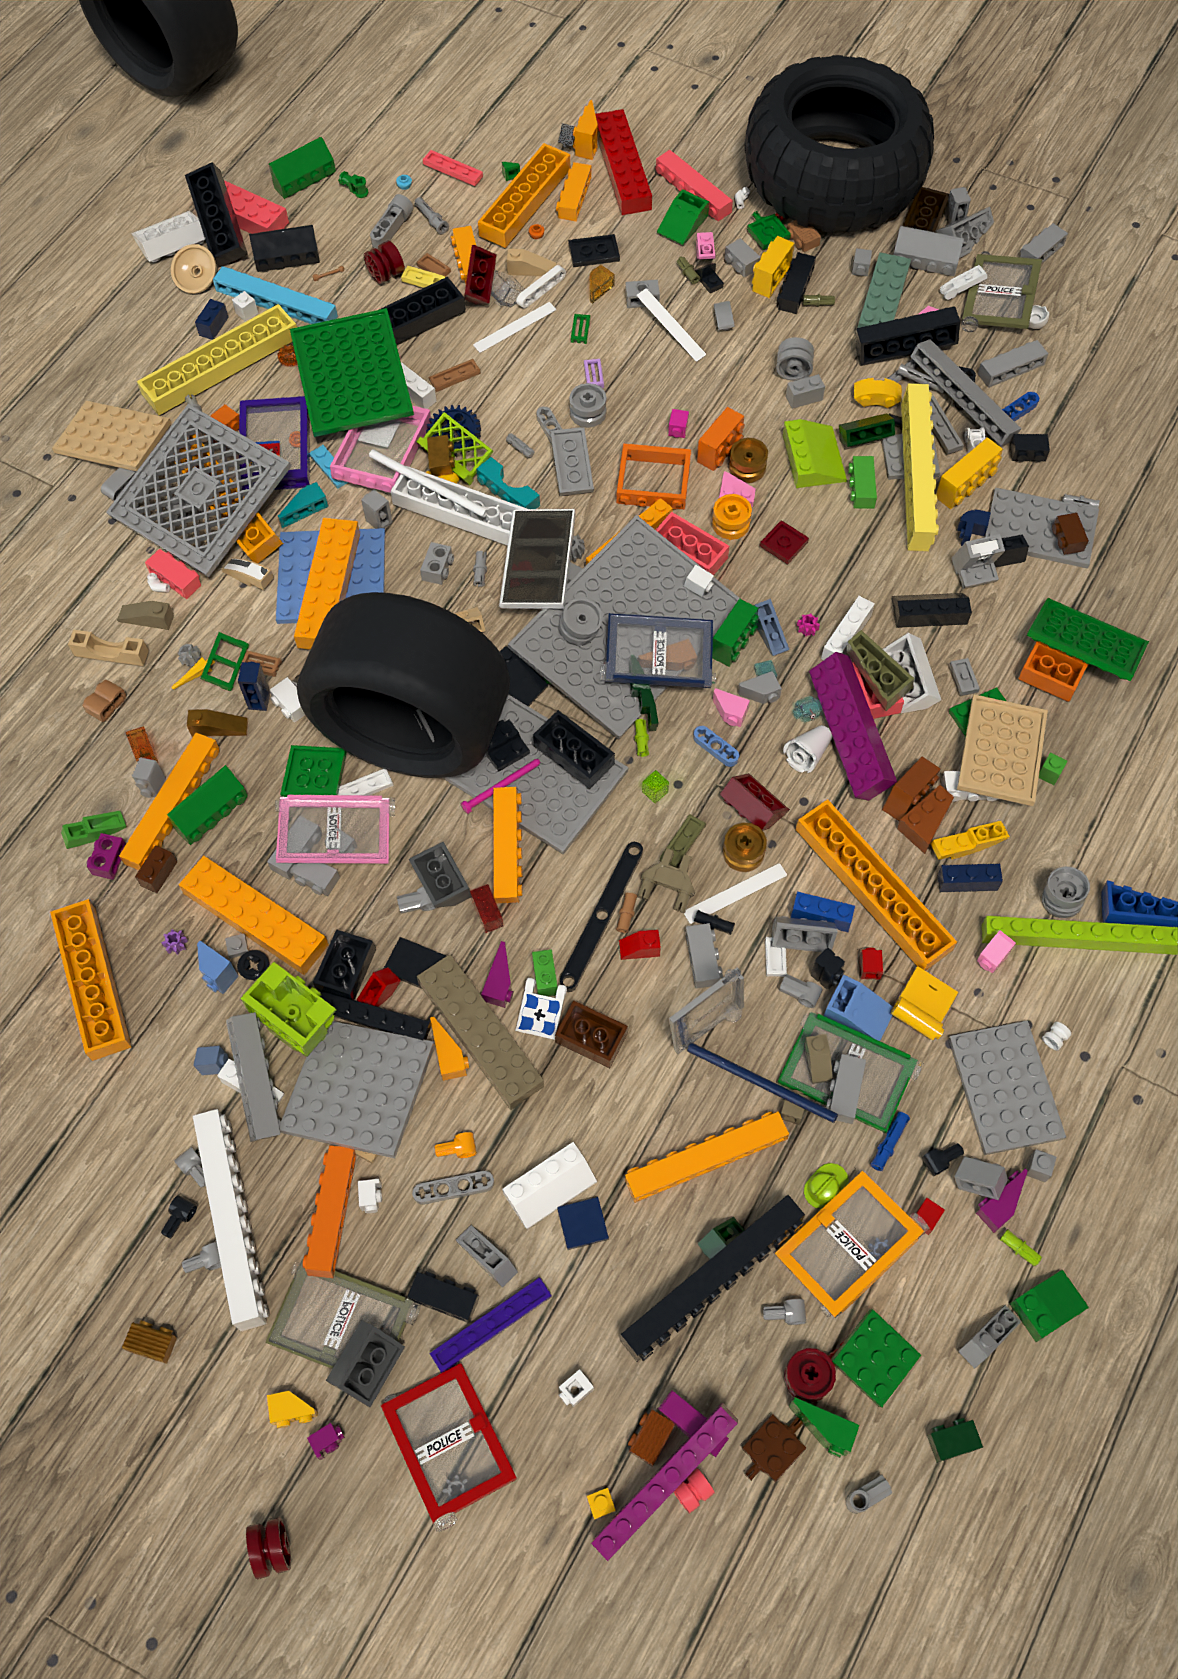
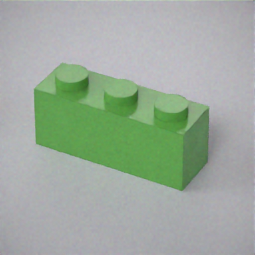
M853 456L852 463L848 465V473L851 474L849 487H852L850 501H853L854 508L874 509L877 500L874 456Z

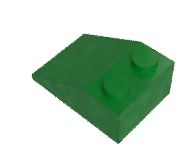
M1063 1270L1010 1303V1306L1035 1342H1038L1089 1308Z
M794 1397L789 1404V1408L804 1423L819 1443L828 1449V1453L838 1458L849 1454L860 1425Z

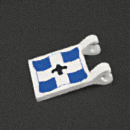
M528 978L515 1031L555 1040L567 987L559 985L556 998L533 993L536 981Z

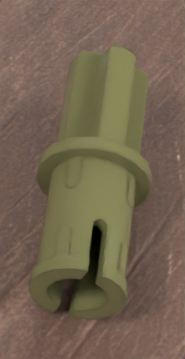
M680 256L677 264L682 269L683 275L687 276L692 284L698 283L700 276L695 272L694 266L689 264L685 257Z
M817 294L803 295L802 298L803 306L813 305L819 307L820 305L835 304V296Z

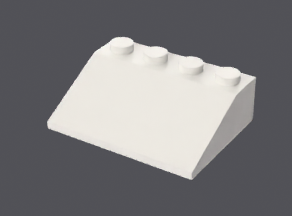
M190 211L131 233L149 262L159 261L162 256L174 255L175 251L187 245H199L205 240L199 218Z

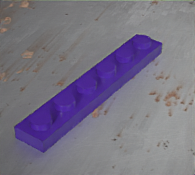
M539 1277L429 1354L440 1372L443 1373L546 1302L552 1295Z

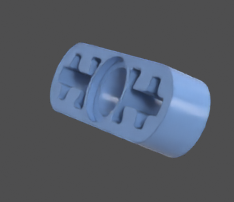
M698 726L694 730V741L728 767L735 766L738 763L739 752L706 726ZM719 743L721 748L715 750L711 747V744ZM727 755H733L734 758L727 759Z

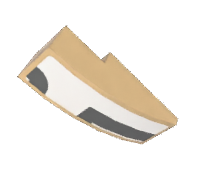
M232 557L222 569L223 573L250 587L254 585L262 590L274 578L271 569L242 558Z

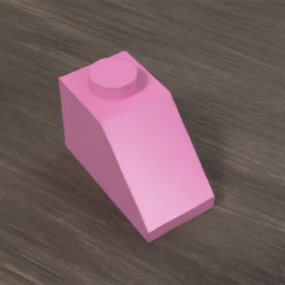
M715 688L713 702L721 718L731 726L741 727L748 712L750 700Z
M999 930L980 954L977 962H979L984 970L990 971L993 974L1008 957L1016 942Z

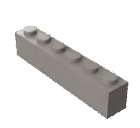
M255 1012L232 1016L226 1020L250 1142L280 1135L279 1125L281 1121L279 1118L277 1119V1102L272 1096L273 1082L268 1076L269 1063L268 1059L264 1057V1040L262 1037L260 1038V1020L258 1017L256 1018Z

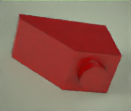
M659 929L638 931L619 940L621 960L660 957Z
M388 967L373 972L356 1001L379 1007L393 995L401 980Z

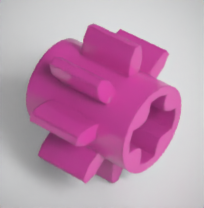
M811 613L802 615L801 620L797 622L798 632L805 636H814L815 631L819 630L820 626L817 623L818 617L815 618Z

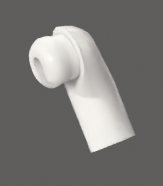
M743 187V189L735 194V202L738 209L744 208V200L750 194V190L747 187Z
M155 573L147 575V582L153 591H170V585L168 583H161Z

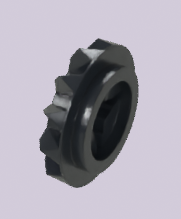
M250 950L239 958L237 969L239 974L246 980L255 981L266 971L270 963L268 957L263 952ZM250 960L257 964V971L251 968Z

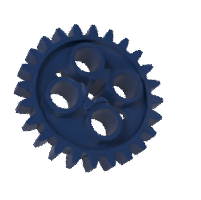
M451 405L450 409L444 406L445 411L438 409L439 414L433 413L434 419L429 418L430 424H427L428 430H426V433L445 412L456 422L460 421L458 423L475 437H481V425L477 415L473 414L472 410L467 412L466 407L461 410L460 405L456 409H454L453 405ZM444 420L441 424L444 426L442 428L450 427L449 420ZM455 430L457 437H462L461 430ZM450 431L442 432V435H448L450 439ZM439 433L433 434L431 437L439 436ZM473 439L465 440V447L474 446ZM462 441L454 442V449L462 448Z

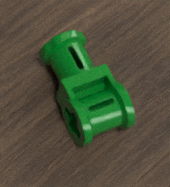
M345 171L340 174L339 184L349 187L350 192L354 193L357 198L368 196L369 192L366 188V179L364 177L357 176L356 174L350 176Z

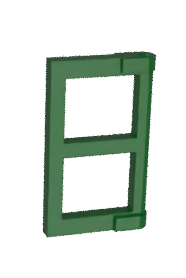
M218 632L200 679L227 691H232L249 644ZM220 640L242 648L237 663L215 654ZM213 660L234 668L229 683L207 674Z

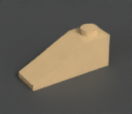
M508 248V275L543 276L556 266V262L525 249Z

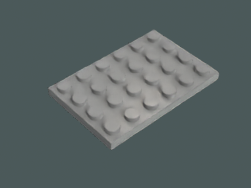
M995 487L990 508L991 515L985 537L1000 534L1001 538L1023 534L1029 545L1027 556L1088 569L1099 509L1085 506L1079 507V505L1064 503L1059 500ZM1078 513L1089 542L1085 551L1064 555L1062 549L1058 546V539L1052 531V525L1057 516Z
M1028 1021L949 1036L948 1040L984 1156L1064 1140L1066 1138Z

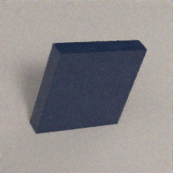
M598 1197L557 1207L567 1250L609 1240Z

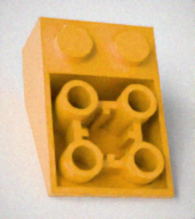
M592 100L584 107L583 115L579 117L578 125L573 130V136H575L573 144L575 156L593 160L598 150L597 120Z

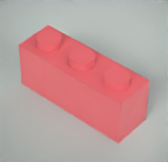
M159 549L145 562L149 573H155L160 581L168 583L171 589L185 599H188L201 587L198 573L194 570H189L182 561L178 562L169 552L165 553Z

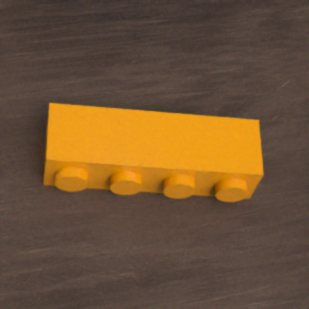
M573 162L572 168H569L568 179H565L564 190H561L560 202L558 201L556 205L559 219L577 222L592 178V165Z
M471 226L452 229L453 236H451L452 246H455L454 254L455 257H458L457 266L458 269H461V281L464 280L465 285L471 247L476 245Z

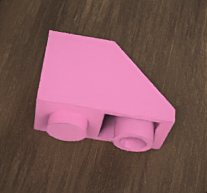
M713 232L697 233V259L715 258Z

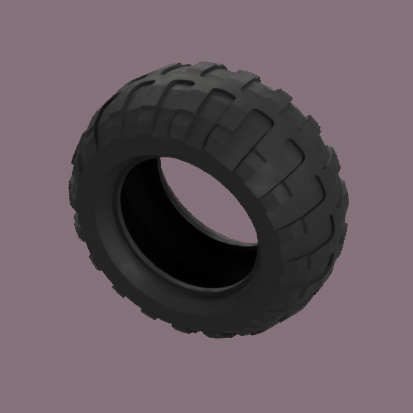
M843 55L809 58L803 63L792 64L786 67L780 74L775 75L764 86L761 95L757 97L749 114L745 136L746 164L749 178L754 183L755 188H757V193L767 205L773 206L776 213L783 218L796 220L800 226L808 228L810 225L816 229H822L824 232H857L865 227L874 228L882 225L889 218H894L903 212L925 183L934 152L933 117L929 112L924 96L911 85V81L884 64H878L862 57L856 58ZM814 140H841L863 148H839Z

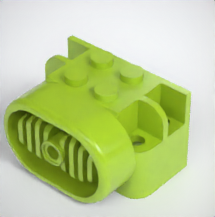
M273 962L240 999L249 1013L255 1012L256 1018L258 1017L260 1022L274 1036L291 1049L308 1057L328 1034L327 1030L334 1021L336 1009L320 997L321 994L315 988L309 989L305 986L306 983L302 978L297 975L293 977Z

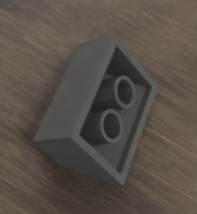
M444 842L409 859L435 908L456 906L472 897L466 881Z
M361 1320L326 1381L364 1405L371 1407L405 1346L377 1327Z

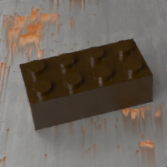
M922 187L914 198L903 226L937 233L946 210L949 194Z

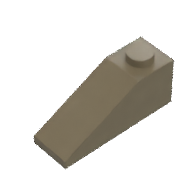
M147 601L122 605L117 621L169 630L174 614L169 603Z

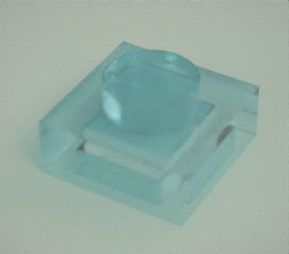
M772 660L754 664L757 676L773 671L777 679V673Z

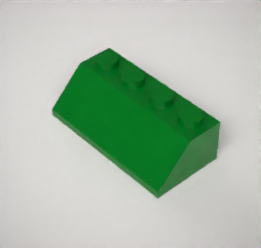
M322 137L269 163L274 189L284 199L336 172L334 159Z
M225 765L171 810L167 816L175 831L191 846L194 842L199 841L208 830L213 829L223 817H227L236 806L241 805L248 795L243 785Z

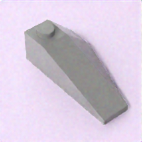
M987 207L938 229L937 233L964 238L959 257L961 258L972 251L974 244L980 241L979 238L982 234H985L994 223L991 209Z

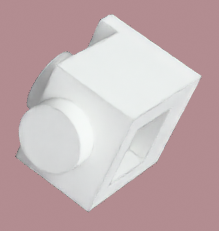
M379 1179L358 1181L359 1207L365 1213L378 1212V1203L382 1202L381 1189L378 1190V1188H382Z
M579 1369L559 1386L561 1391L559 1397L566 1405L571 1404L574 1407L591 1393L594 1387ZM573 1387L579 1388L577 1395L571 1393Z

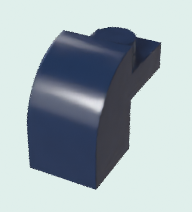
M970 510L962 515L957 531H961L959 536L962 539L961 546L966 541H970L972 534L985 536L991 512Z

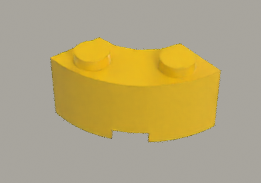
M874 378L863 379L854 383V399L863 407L881 405L890 408L902 401L901 385L884 378V381L874 380Z

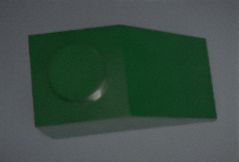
M732 1217L714 1227L698 1245L703 1253L711 1259L745 1230L735 1217Z

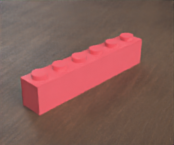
M668 150L656 158L657 173L662 175L679 191L683 189L709 201L708 214L715 220L720 221L732 213L733 200L674 152Z

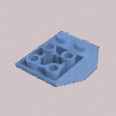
M843 975L826 1008L824 1016L880 1041L892 1018L891 1010L893 1006L862 983Z

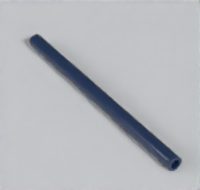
M690 1043L687 1052L832 1123H835L837 1120V1113L694 1043Z

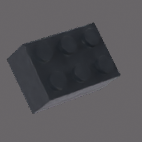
M336 929L313 981L316 990L355 1000L376 951L374 942Z

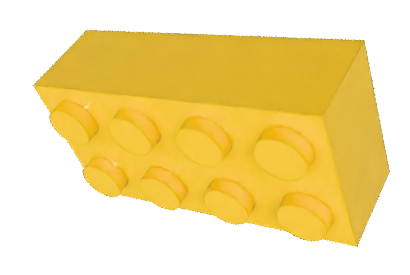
M988 437L941 476L936 493L937 499L949 509L960 505L967 495H972L978 486H982L986 482L988 477L996 474L998 471L997 466L1002 459L1003 449Z

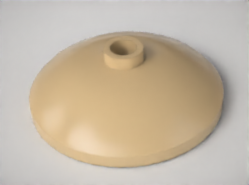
M191 244L181 248L175 254L171 263V276L175 285L182 291L190 294H197L209 288L217 271L216 260L213 254L207 248L198 244Z

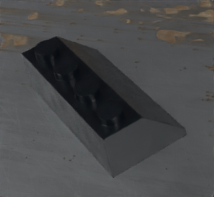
M313 225L249 234L257 272L320 263Z
M964 593L892 596L896 628L968 625L972 614L970 599Z

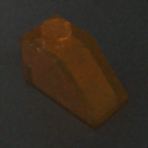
M144 726L126 732L137 762L142 757L159 763L154 745Z

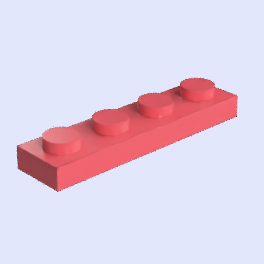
M430 150L423 158L424 165L473 186H476L483 177L482 171L433 150Z

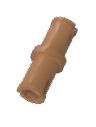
M625 893L623 906L619 910L620 918L616 928L618 932H629L631 918L635 915L633 910L637 899L636 894Z

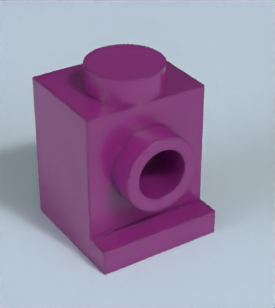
M332 1423L307 1437L319 1460L325 1458L324 1452L330 1454L338 1449V1444L345 1438L339 1425L335 1427Z

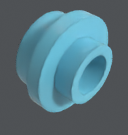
M400 175L396 179V183L400 189L406 190L410 188L412 179L408 175Z

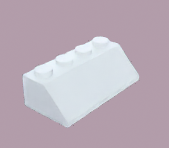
M907 633L883 649L915 678L913 688L903 696L904 704L901 713L927 709L941 701L921 638Z
M572 1142L504 1187L503 1194L525 1228L529 1229L557 1210V1207L563 1206L597 1183L585 1158L574 1142Z

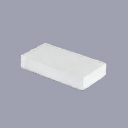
M766 937V976L785 977L787 974L786 948L772 947V937Z

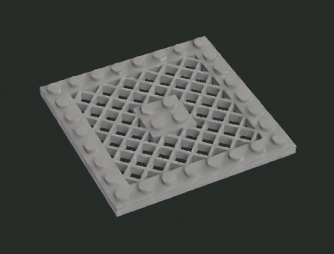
M188 404L106 513L209 577L292 465L280 456ZM196 434V438L190 439L189 435ZM208 441L209 445L202 447V442ZM197 444V448L191 450V445ZM186 447L185 452H179V449ZM221 448V453H214V450ZM210 452V456L203 457V453ZM198 455V459L192 460V456ZM234 456V460L227 461V457ZM187 458V462L181 463L180 459ZM222 459V463L216 465L215 460ZM175 461L176 465L169 467V462ZM211 462V466L204 468V463ZM246 463L247 467L240 469L239 465ZM235 466V471L228 472L229 467ZM188 468V472L182 474L181 470ZM223 469L224 474L217 475V471ZM259 470L260 475L252 476V472ZM176 471L177 476L170 477V473ZM165 474V479L159 480V476ZM248 474V478L241 480V475ZM236 477L235 482H229V478ZM171 483H178V486L171 488ZM249 484V489L242 490L243 485ZM166 485V489L160 491V486ZM237 487L238 492L231 493L230 489ZM155 488V492L149 494L148 490ZM226 491V495L219 497V492ZM167 496V500L161 501V497ZM238 498L239 503L232 504V499ZM156 499V503L150 504L149 500ZM227 501V506L220 507L221 502ZM144 502L145 506L138 508V503ZM180 503V508L173 509L174 504ZM215 504L216 509L209 510L208 506ZM168 506V511L162 512V508ZM157 509V514L151 515L150 511ZM192 511V515L186 517V512ZM228 512V517L221 518L222 513ZM181 514L180 519L174 520V515ZM216 515L217 520L210 521V516ZM169 517V522L163 523V518ZM205 518V523L198 524L199 519ZM193 521L194 526L187 527V523ZM182 524V529L175 530V526ZM211 527H218V531L211 532ZM206 529V534H199L200 530ZM194 532L195 537L188 538V534ZM207 540V545L201 546L200 541Z

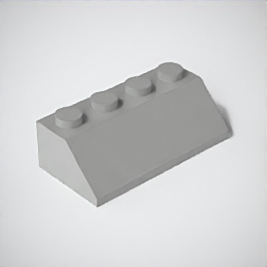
M900 226L894 255L911 259L910 268L955 276L964 238Z

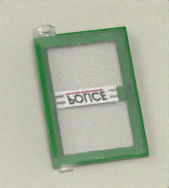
M812 1012L809 1015L805 1014L800 1023L804 1027L777 1083L791 1090L801 1091L808 1098L827 1105V1100L832 1099L833 1092L829 1091L831 1081L812 1084L804 1047L806 1037L827 1034L834 1080H836L837 1073L833 1072L835 1061H840L841 1054L866 1059L855 1119L887 1133L909 1080L911 1079L916 1082L924 1063L912 1058L911 1055L825 1016Z

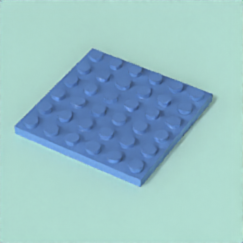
M385 528L359 529L360 538L346 598L361 593H384ZM320 531L280 532V540L283 544L279 548L277 624L297 623Z

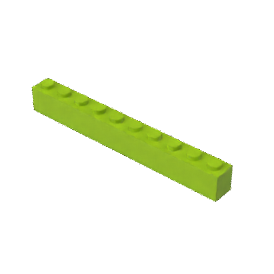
M986 916L982 923V943H990L999 930H1001L1016 942L1015 945L1178 955V927Z

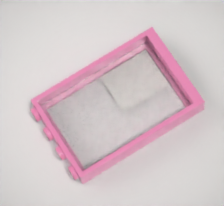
M412 406L414 411L412 416L349 429L330 465L332 478L390 492L401 473L370 458L369 453L374 449L400 464L410 467L420 446L416 441L420 436L423 438L426 430H428L427 424H430L429 418H431L430 410Z

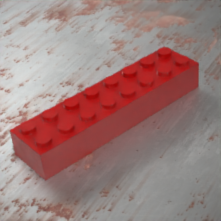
M624 109L595 114L598 143L621 215L652 210V193Z

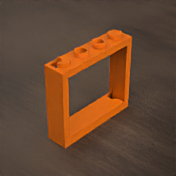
M623 443L616 504L639 505L642 507L652 506L661 498L673 509L685 510L691 449ZM627 460L684 465L681 494L623 489Z

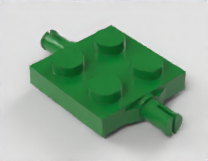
M758 211L752 214L756 221L748 224L747 230L763 250L767 249L770 242L774 241L777 236L787 240L790 239L791 233L775 214L761 217Z

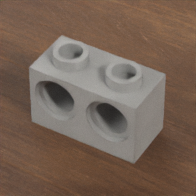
M430 543L420 569L422 581L443 584L444 579H447L449 574V565H452L454 561L451 546Z

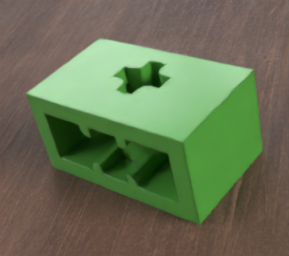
M552 949L532 952L538 995H556L558 987Z

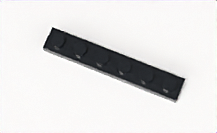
M321 991L320 997L336 1009L334 1012L335 1018L422 1041L427 1039L432 1023L426 1020Z

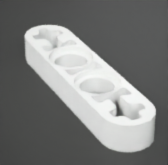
M560 265L553 267L518 295L517 304L524 309L529 307L561 282L566 275V270Z

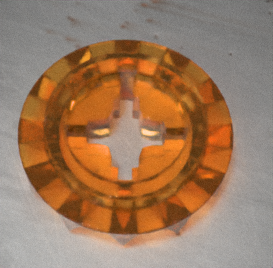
M291 343L289 346L284 345L283 348H279L277 356L281 364L286 366L297 365L294 346Z

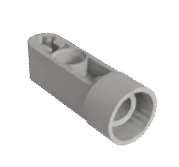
M395 195L387 210L371 231L370 237L373 248L378 249L381 243L387 240L391 241L402 223L413 211L412 202L404 195Z

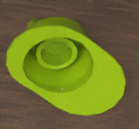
M834 1163L821 1166L805 1184L804 1195L807 1202L815 1208L822 1209L848 1185L849 1178L847 1172L843 1167Z

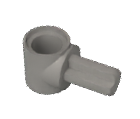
M191 1147L174 1161L185 1175H191L200 1187H204L206 1184L201 1167V1159Z
M217 1242L204 1246L200 1251V1255L183 1261L182 1267L185 1273L205 1267L207 1270L221 1268Z
M803 1299L786 1300L783 1306L763 1308L764 1320L784 1319L788 1325L807 1323Z

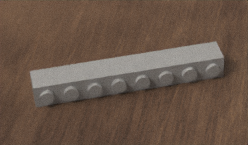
M931 339L918 343L910 357L981 427H984L985 431L1000 446L1010 443L1013 434H1018L1021 428Z

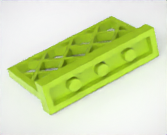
M444 412L423 438L420 436L416 442L428 452V437L436 433L442 436V432L450 431L449 440L453 441V445L456 441H462V448L454 449V452H451L452 456H454V453H463V460H455V467H452L453 472L470 486L474 481L472 478L477 473L476 468L483 464L494 451ZM445 419L449 420L450 427L442 428L441 424ZM461 430L462 437L454 438L453 431ZM473 439L474 446L465 447V440ZM484 448L487 450L483 456H477V449ZM474 450V458L466 459V451ZM475 462V467L468 471L466 463Z

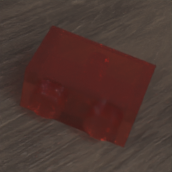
M489 885L471 890V900L485 933L503 927V919Z

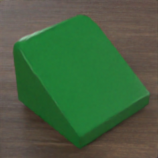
M502 162V174L505 180H513L520 172V164Z

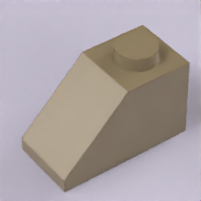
M827 1034L806 1037L804 1047L812 1084L832 1081L831 1053Z

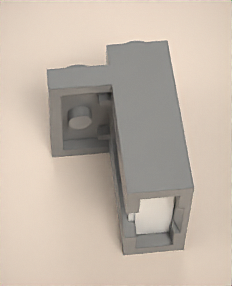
M1000 534L966 541L952 557L956 575L959 574L963 589L999 580L994 562L1005 552Z

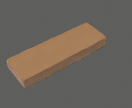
M470 359L430 376L429 381L435 388V391L438 392L479 375L481 372L474 359Z

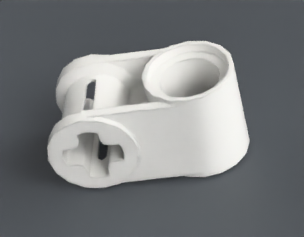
M984 427L980 429H965V443L969 453L985 440Z

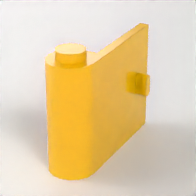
M917 966L892 1008L891 1014L930 1040L939 1039L944 1032L942 1021L958 991Z

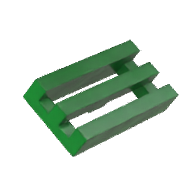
M574 314L571 343H574V341H577V343L584 341V344H587L590 315ZM580 318L578 336H575L577 319ZM584 319H586L585 333L582 336Z

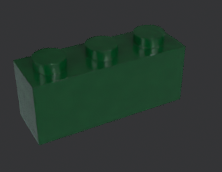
M885 413L840 424V441L849 447L894 436V418Z

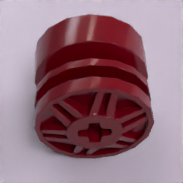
M389 240L381 243L378 249L372 248L364 253L366 267L374 281L378 284H382L385 280L388 281L391 276L396 277L405 271L400 252Z

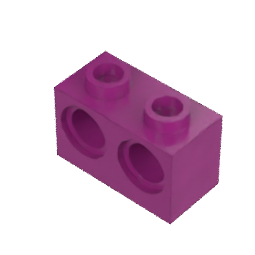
M100 834L99 839L94 843V851L87 860V868L92 875L114 880L122 861L119 855L126 845L123 838Z

